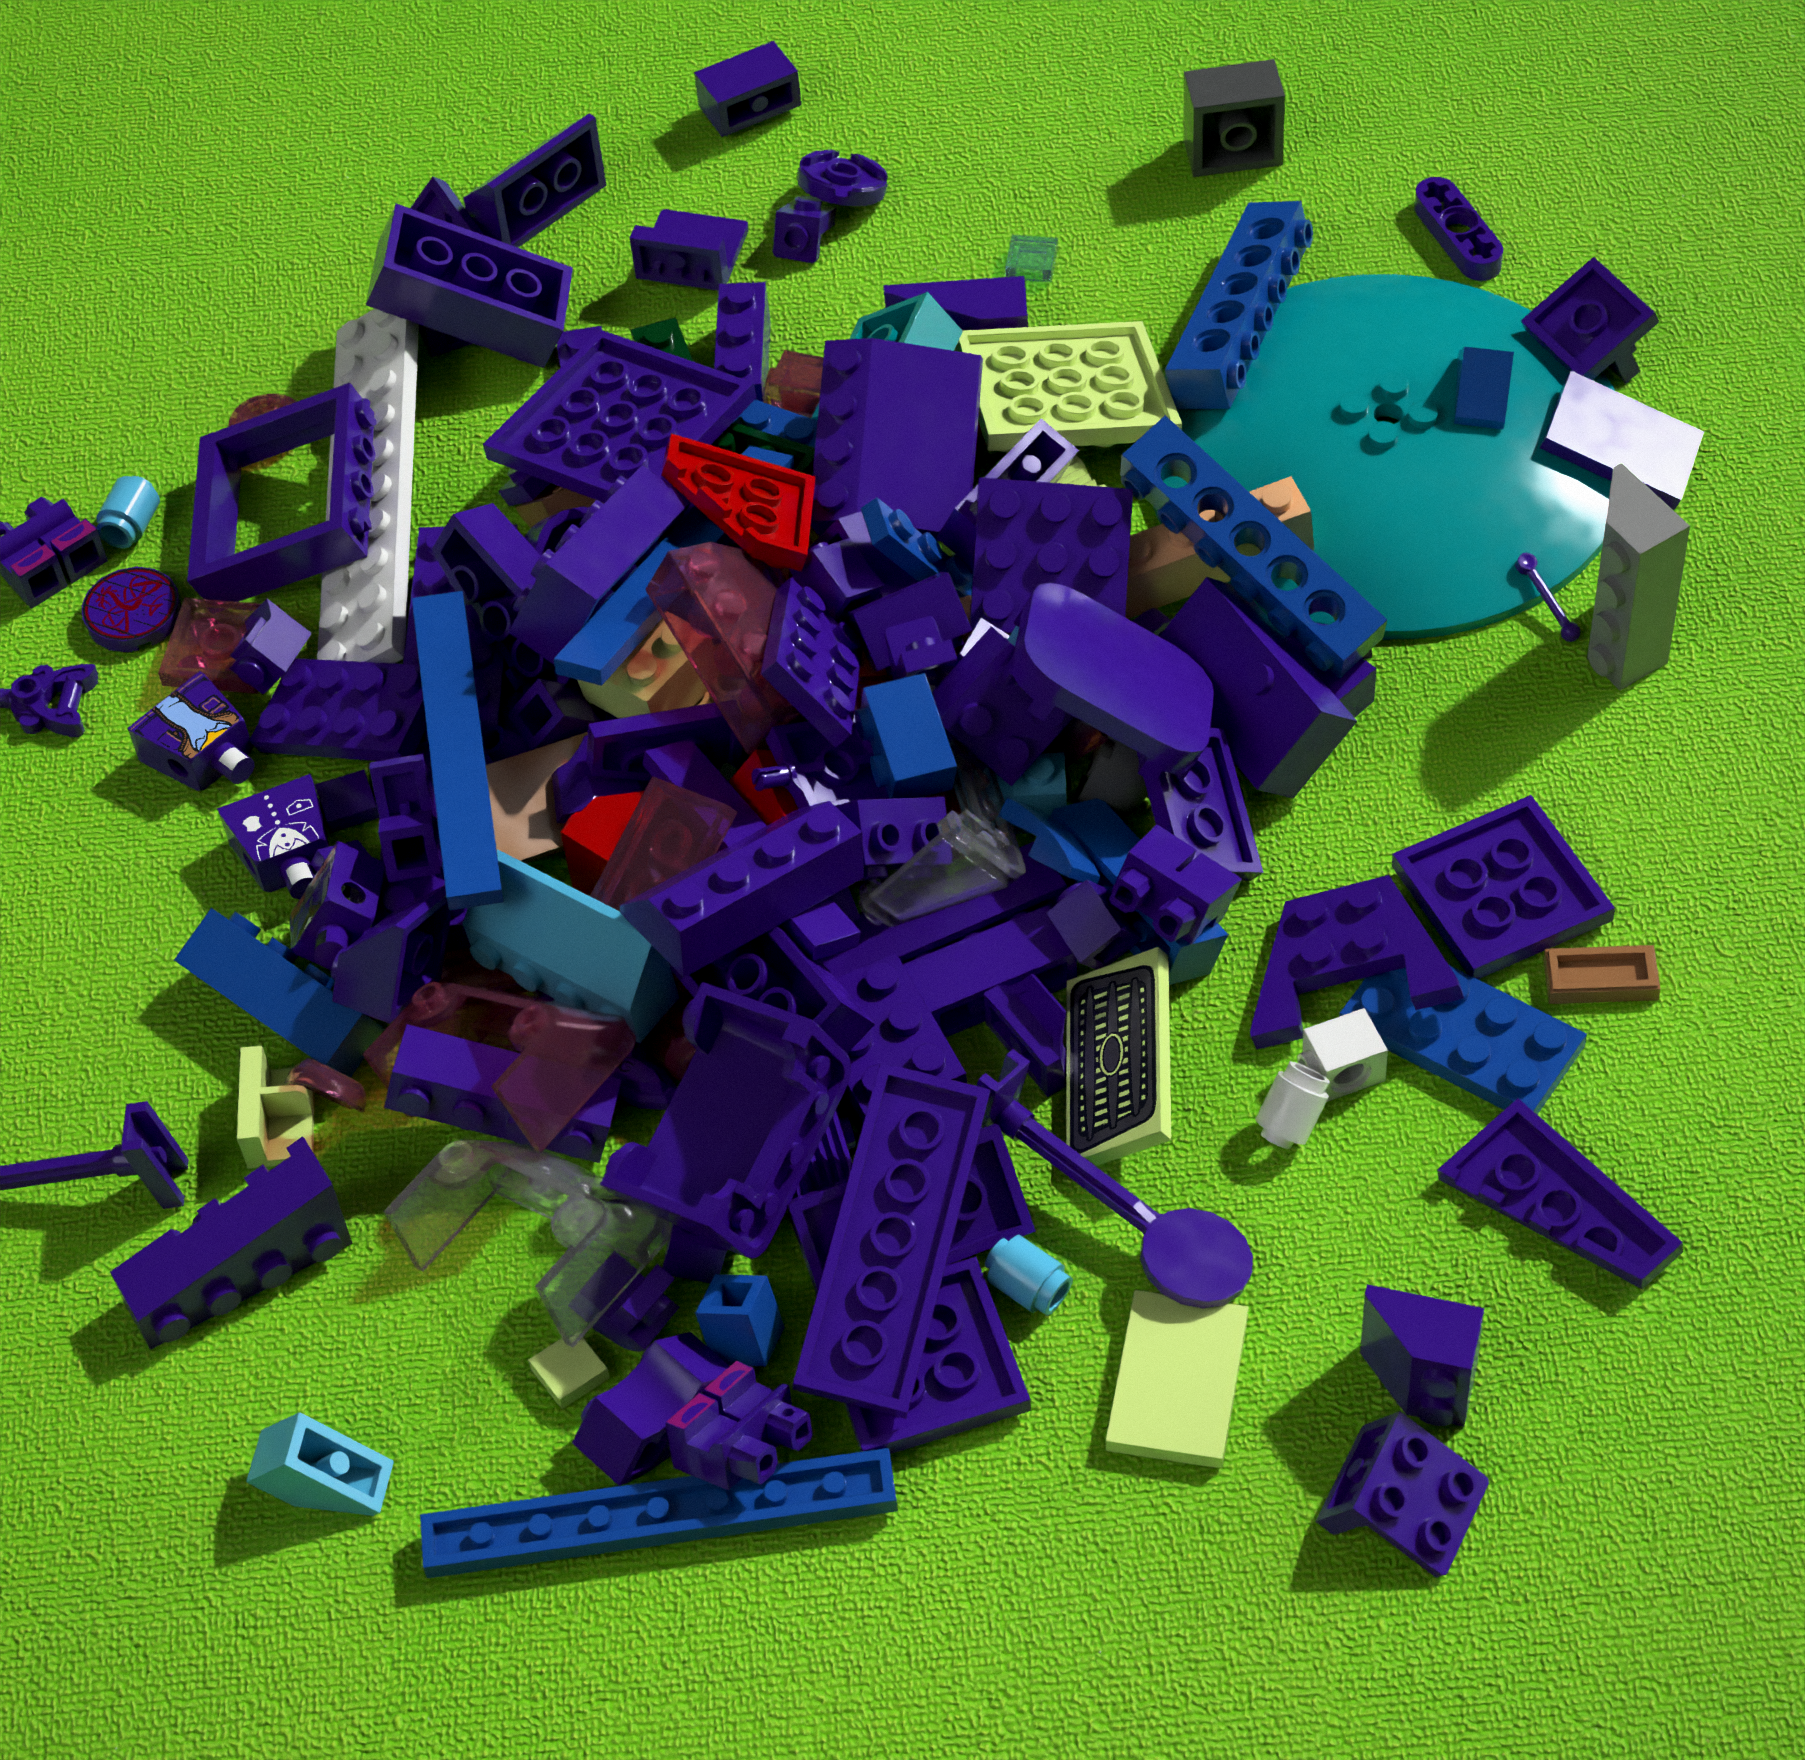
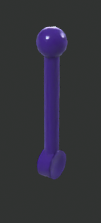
M1522 553L1515 563L1517 571L1529 576L1562 627V638L1568 642H1575L1580 637V627L1576 623L1569 621L1535 569L1538 562L1536 557L1531 553Z

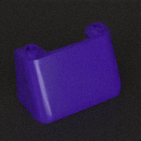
M702 982L694 999L686 1006L682 1018L685 1037L696 1049L695 1054L648 1147L635 1142H629L619 1150H616L607 1162L606 1173L600 1185L618 1198L729 1251L753 1259L759 1257L770 1244L788 1208V1204L798 1188L847 1088L851 1073V1062L847 1053L812 1019Z

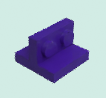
M1595 257L1590 259L1520 320L1524 329L1569 372L1573 371L1593 380L1608 367L1625 384L1640 372L1633 353L1637 350L1635 343L1659 323L1655 312Z

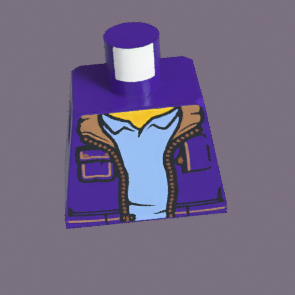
M201 671L127 728L139 761L196 791L205 790L222 775L232 783L240 784L246 781L253 772L254 761L248 756L253 746L249 742L250 736L243 717Z

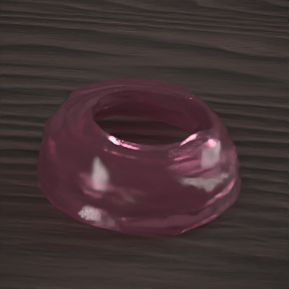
M307 1058L297 1063L289 1071L285 1082L290 1086H304L346 1108L365 1112L367 1099L364 1086L354 1079L313 1059Z

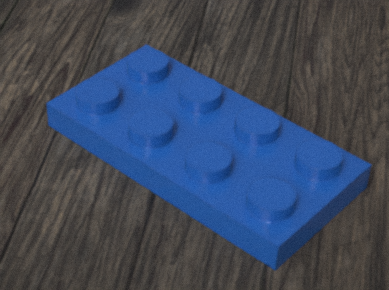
M1452 966L1450 968L1459 980L1464 999L1415 1010L1410 998L1405 967L1366 977L1341 1010L1339 1017L1365 1008L1388 1051L1503 1110L1519 1098L1537 1115L1584 1049L1587 1037L1586 1033Z

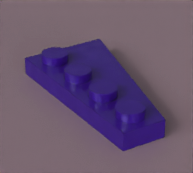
M1519 1098L1437 1169L1438 1180L1640 1289L1647 1286L1683 1253L1682 1241Z

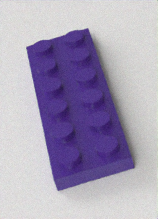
M880 1062L794 1377L793 1390L907 1418L991 1089Z

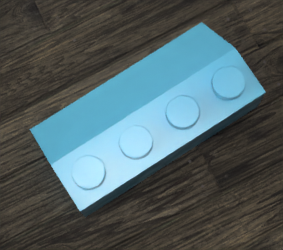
M497 849L504 902L467 908L463 926L471 945L469 950L473 958L489 970L498 968L511 975L520 986L528 991L534 992L537 989L553 997L566 1011L573 1014L579 1011L596 1020L599 1026L606 1032L614 1036H618L621 1033L641 1043L680 998L669 962L629 923L620 911Z

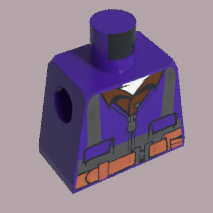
M337 841L290 914L291 950L296 955L331 970L338 952L343 948L346 949L358 940L372 925L376 914L385 863ZM342 886H351L349 900L343 895Z

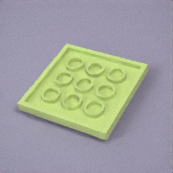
M1142 321L964 330L955 347L958 352L977 354L983 358L978 421L988 451L1008 453L1041 418L1073 446L1095 445L1098 447H1111L1115 444L1135 443L1165 415L1182 430V421Z

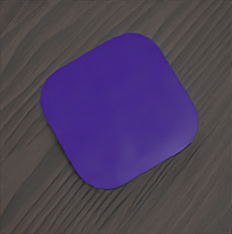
M1054 583L1039 584L1013 622V624L1019 627L1014 654L1003 670L1004 683H1015L1020 686L1033 699L1027 711L1045 722L1056 706L1139 752L1140 759L1137 774L1156 782L1162 772L1174 774L1179 780L1183 781L1209 743L1214 690L1212 681L1203 668L1175 645L1092 598L1064 585Z

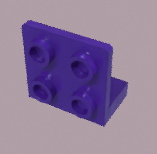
M668 209L661 210L654 228L635 225L630 235L636 279L719 290V284L728 283L749 231L748 222Z
M1398 1411L1361 1427L1315 1522L1332 1535L1356 1527L1368 1526L1434 1577H1441L1446 1575L1451 1567L1488 1487L1489 1479L1401 1411Z

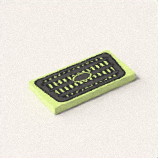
M1159 947L1067 981L1066 1144L1095 1166L1171 1140L1168 955Z

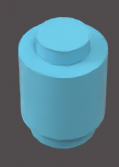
M123 476L115 481L96 518L98 523L96 528L99 536L107 544L116 548H128L134 542L141 539L160 503L158 493L148 480L139 476Z
M1016 1235L1009 1241L1005 1238L999 1240L985 1261V1267L990 1269L987 1282L1032 1313L1039 1310L1046 1316L1052 1314L1065 1299L1073 1282V1278L1064 1272L1065 1266L1021 1235Z

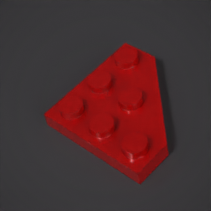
M671 433L665 450L661 475L751 557L763 560L774 568H790L802 572L808 555L815 476Z

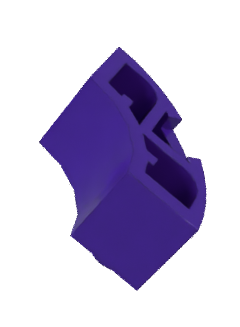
M691 1332L655 1340L644 1351L640 1363L625 1379L612 1389L595 1396L585 1406L581 1414L582 1423L572 1444L618 1486L629 1483L650 1472L671 1456L668 1450L669 1441L665 1422L699 1393L704 1394L703 1389L730 1366Z

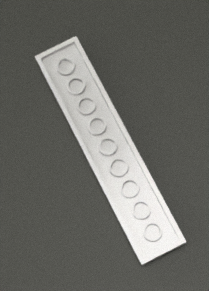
M377 309L369 311L356 320L346 322L337 330L333 388L351 383L363 399L366 398L370 401V408L374 411V418L377 420L373 434L375 460L372 462L371 473L374 494L370 498L369 513L372 529L368 532L367 557L322 572L317 660L396 663L404 658L419 324ZM334 434L330 436L325 522L329 521Z

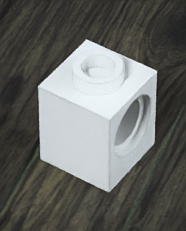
M1365 1008L1304 1029L1303 1051L1297 1055V1060L1299 1064L1315 1070L1330 1081L1325 1091L1329 1096L1328 1102L1384 1082L1386 1079L1388 1049Z

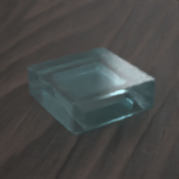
M1012 235L1005 265L1006 277L1025 276L1027 281L1052 282L1058 253V238Z

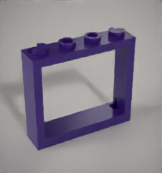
M351 383L200 437L187 582L213 610L367 557L368 532L372 529L369 518L370 498L374 494L371 482L372 462L375 460L373 434L377 420L374 418V411L370 408V401L366 398L363 399ZM334 434L329 521L235 553L241 468Z

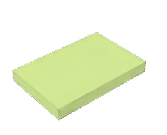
M1134 1290L1106 1436V1451L1222 1469L1248 1321V1306L1227 1303L1222 1306L1199 1308L1182 1305L1160 1293Z

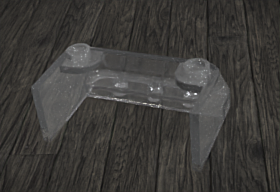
M465 1139L449 1143L384 1210L413 1265L422 1272L495 1193L550 1219L551 1229L555 1238L561 1245L569 1249L535 1285V1288L564 1343L573 1348L661 1250L671 1233L669 1221L612 1195L602 1187L600 1183L603 1177L539 1147L508 1142Z

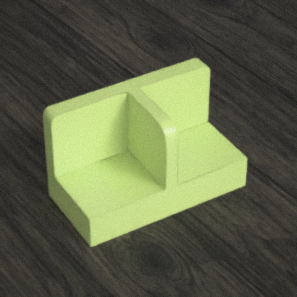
M262 1046L240 1048L237 1141L247 1168H258L262 1164L265 1167L279 1165L291 1156L286 1148L302 1136L314 1153L315 1073L313 1068L306 1066L270 1070Z

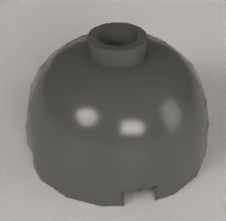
M1102 732L1089 758L1091 762L1086 776L1082 774L1073 804L1097 798L1105 801L1118 816H1125L1136 811L1146 797L1149 798L1144 777L1137 774L1139 766L1137 751Z

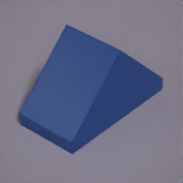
M1463 347L1459 351L1454 424L1504 429L1514 352Z

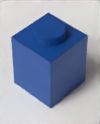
M715 1274L695 1312L707 1347L728 1365L739 1361L748 1366L766 1367L785 1328L768 1276Z

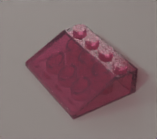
M707 542L670 550L645 590L747 755L752 754L755 750H768L770 748L766 737L773 726L808 721L761 675L776 590L787 580L779 568H774L763 560L751 557L743 549ZM858 691L856 694L855 710L861 708L862 697Z

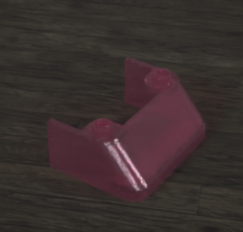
M431 982L422 986L414 993L411 1003L362 1055L388 1090L406 1024L478 1043L483 1042L522 1052L491 1087L534 1150L542 1152L628 1056L635 1046L636 1036L625 1019L617 1014L517 992L448 982Z

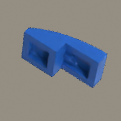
M1006 797L998 816L1037 836L1029 852V857L1069 878L1081 882L1090 880L1098 884L1101 876L1089 854L1073 834L1061 823L1037 807Z

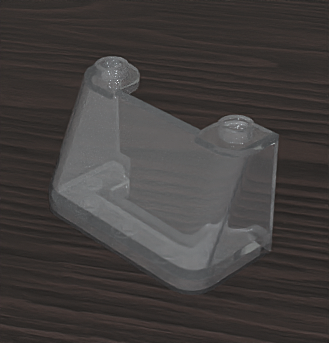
M945 728L944 730L957 764L953 789L926 796L945 797L947 815L937 823L939 834L901 868L888 870L889 877L879 879L880 883L876 880H866L859 886L861 898L858 902L859 907L864 915L878 926L884 923L887 926L896 927L1008 888L1026 872L1012 823L998 816L1005 801L995 772Z

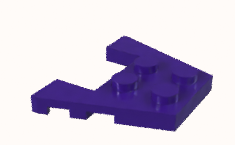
M1389 875L1285 901L1250 1028V1036L1257 1050L1303 1038L1299 994L1405 967L1410 998L1415 1010L1464 999L1458 978Z

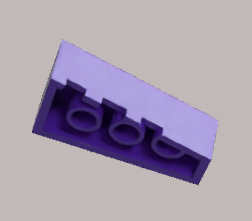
M494 503L453 514L431 550L455 591H463L465 605L472 604L477 612L481 624L479 631L488 646L496 644L510 669L505 674L515 690L522 688L524 693H526L539 678L577 686L581 691L577 679L556 674L555 665L509 633L518 615L512 607L522 591L529 584L534 585L536 578L531 575V571L541 555Z
M303 1136L286 1148L291 1156L272 1170L268 1171L262 1164L245 1176L244 1179L248 1186L228 1201L220 1203L214 1198L198 1209V1214L194 1218L192 1226L181 1233L170 1229L110 1271L125 1306L150 1350L164 1342H172L181 1338L189 1329L216 1315L229 1313L240 1302L267 1288L270 1289L282 1285L295 1273L316 1262H323L333 1258L341 1249L352 1244L333 1184Z

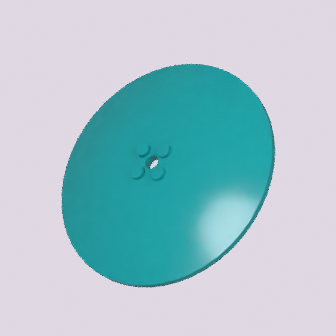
M1398 274L1335 277L1287 288L1286 299L1283 303H1280L1274 315L1272 329L1266 332L1260 345L1259 356L1256 360H1253L1246 374L1245 385L1242 389H1239L1231 408L1177 409L1182 421V431L1248 492L1290 476L1293 478L1311 510L1314 540L1313 551L1388 619L1383 639H1419L1445 636L1478 629L1510 618L1544 601L1529 576L1519 573L1515 567V563L1522 553H1531L1536 557L1538 562L1535 569L1553 595L1581 574L1602 550L1611 481L1540 449L1563 383L1570 372L1524 329L1520 320L1530 313L1531 310L1512 300L1483 289L1453 281ZM1463 347L1514 352L1504 429L1454 424L1458 355ZM1601 372L1593 379V381L1615 391L1604 372ZM1165 374L1164 378H1165V380H1166L1167 386H1168L1169 391H1170V387H1169V383H1168V380H1167V376H1166V374ZM1393 417L1399 420V422L1392 424L1387 421L1378 422L1377 419ZM1171 476L1163 480L1167 486L1172 488H1181L1188 484L1184 479L1177 476ZM1153 506L1155 515L1157 516L1159 522L1163 524L1157 515L1158 510ZM1286 577L1273 581L1277 588L1285 591L1298 587L1292 579ZM1255 601V603L1261 608V610H1262L1265 614H1268V612H1267L1266 610H1264V609ZM1315 612L1310 615V618L1315 623L1330 625L1335 622L1334 618L1326 612Z

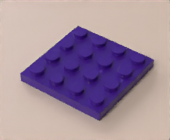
M599 330L483 443V448L488 460L605 503L604 498L614 482L620 476L628 480L642 465L670 484L661 474L665 450L671 433L711 445L757 398L754 382Z

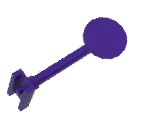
M1014 1049L1006 1054L998 1082L986 1073L978 1079L976 1086L991 1089L981 1128L992 1124L999 1125L1002 1135H1007L1013 1141H1022L1144 1234L1141 1241L1140 1262L1147 1279L1163 1295L1182 1305L1199 1308L1222 1306L1241 1295L1252 1275L1253 1254L1246 1238L1231 1222L1212 1212L1192 1208L1172 1210L1165 1214L1157 1213L1034 1120L1035 1115L1018 1103L1030 1061Z
M148 1101L126 1104L121 1144L115 1145L111 1150L0 1166V1191L117 1174L119 1177L138 1175L163 1209L184 1206L185 1196L172 1180V1171L188 1169L189 1159Z

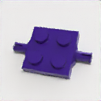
M855 714L851 735L836 748L809 721L773 726L766 737V741L778 766L755 768L752 772L753 785L756 784L755 789L757 791L785 787L792 794L798 809L830 801L836 806L855 800L889 799L885 786L878 788L875 784L870 765V757L875 755L870 740L862 741L858 734Z

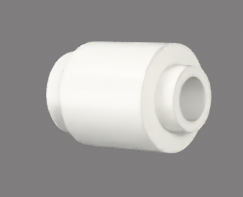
M1289 1062L1285 1072H1278L1255 1118V1121L1263 1127L1261 1136L1285 1149H1291L1293 1143L1305 1145L1329 1098L1325 1091L1330 1081L1309 1067L1296 1062Z

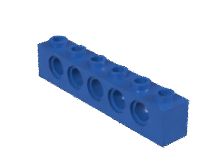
M1301 201L1251 202L1247 204L1165 368L1176 409H1230L1239 389L1244 387L1246 374L1253 360H1256L1259 356L1261 342L1266 332L1272 329L1274 315L1280 303H1283L1286 299L1287 288L1293 275H1297L1299 272L1300 261L1306 248H1309L1312 244V224L1310 220L1305 219Z
M1166 415L1122 454L1121 482L1126 489H1133V497L1138 500L1145 498L1158 510L1157 515L1171 532L1175 534L1182 532L1195 544L1194 550L1205 564L1212 568L1218 566L1231 578L1232 587L1244 600L1248 602L1255 600L1266 610L1270 623L1278 632L1287 637L1290 635L1294 636L1305 647L1304 650L1307 657L1317 668L1322 671L1329 669L1340 679L1383 639L1388 619ZM1171 476H1177L1184 479L1188 484L1181 488H1172L1167 486L1163 480ZM1206 510H1215L1221 513L1224 518L1217 522H1209L1204 520L1199 514ZM1248 543L1258 547L1261 552L1255 556H1245L1239 553L1236 547ZM1286 577L1292 579L1298 587L1285 591L1277 588L1273 581ZM1315 612H1326L1334 618L1335 622L1330 625H1319L1310 618V615Z

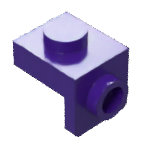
M797 196L795 200L777 210L773 255L775 257L809 263L816 262L819 259L821 234L835 225L836 207L822 205V200L812 196Z

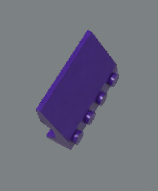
M876 338L825 341L812 476H815L811 527L819 537L838 518L861 512L863 506L877 497L893 511L896 509L902 510L910 519L913 527L920 533L928 532L936 541H940L936 537L954 508L973 490L983 358L981 355Z

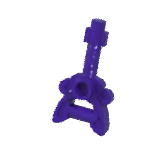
M79 664L53 671V668L48 665H39L33 669L32 675H24L17 678L12 683L11 689L0 688V708L11 709L14 718L20 723L22 730L26 734L38 733L45 727L57 734L68 737H80L84 734L85 729L77 710L82 693L89 692L98 684L97 669L94 664ZM57 692H61L57 709L48 708V704Z

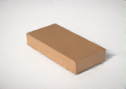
M1654 945L1545 949L1543 961L1549 1004L1659 1000L1661 989Z

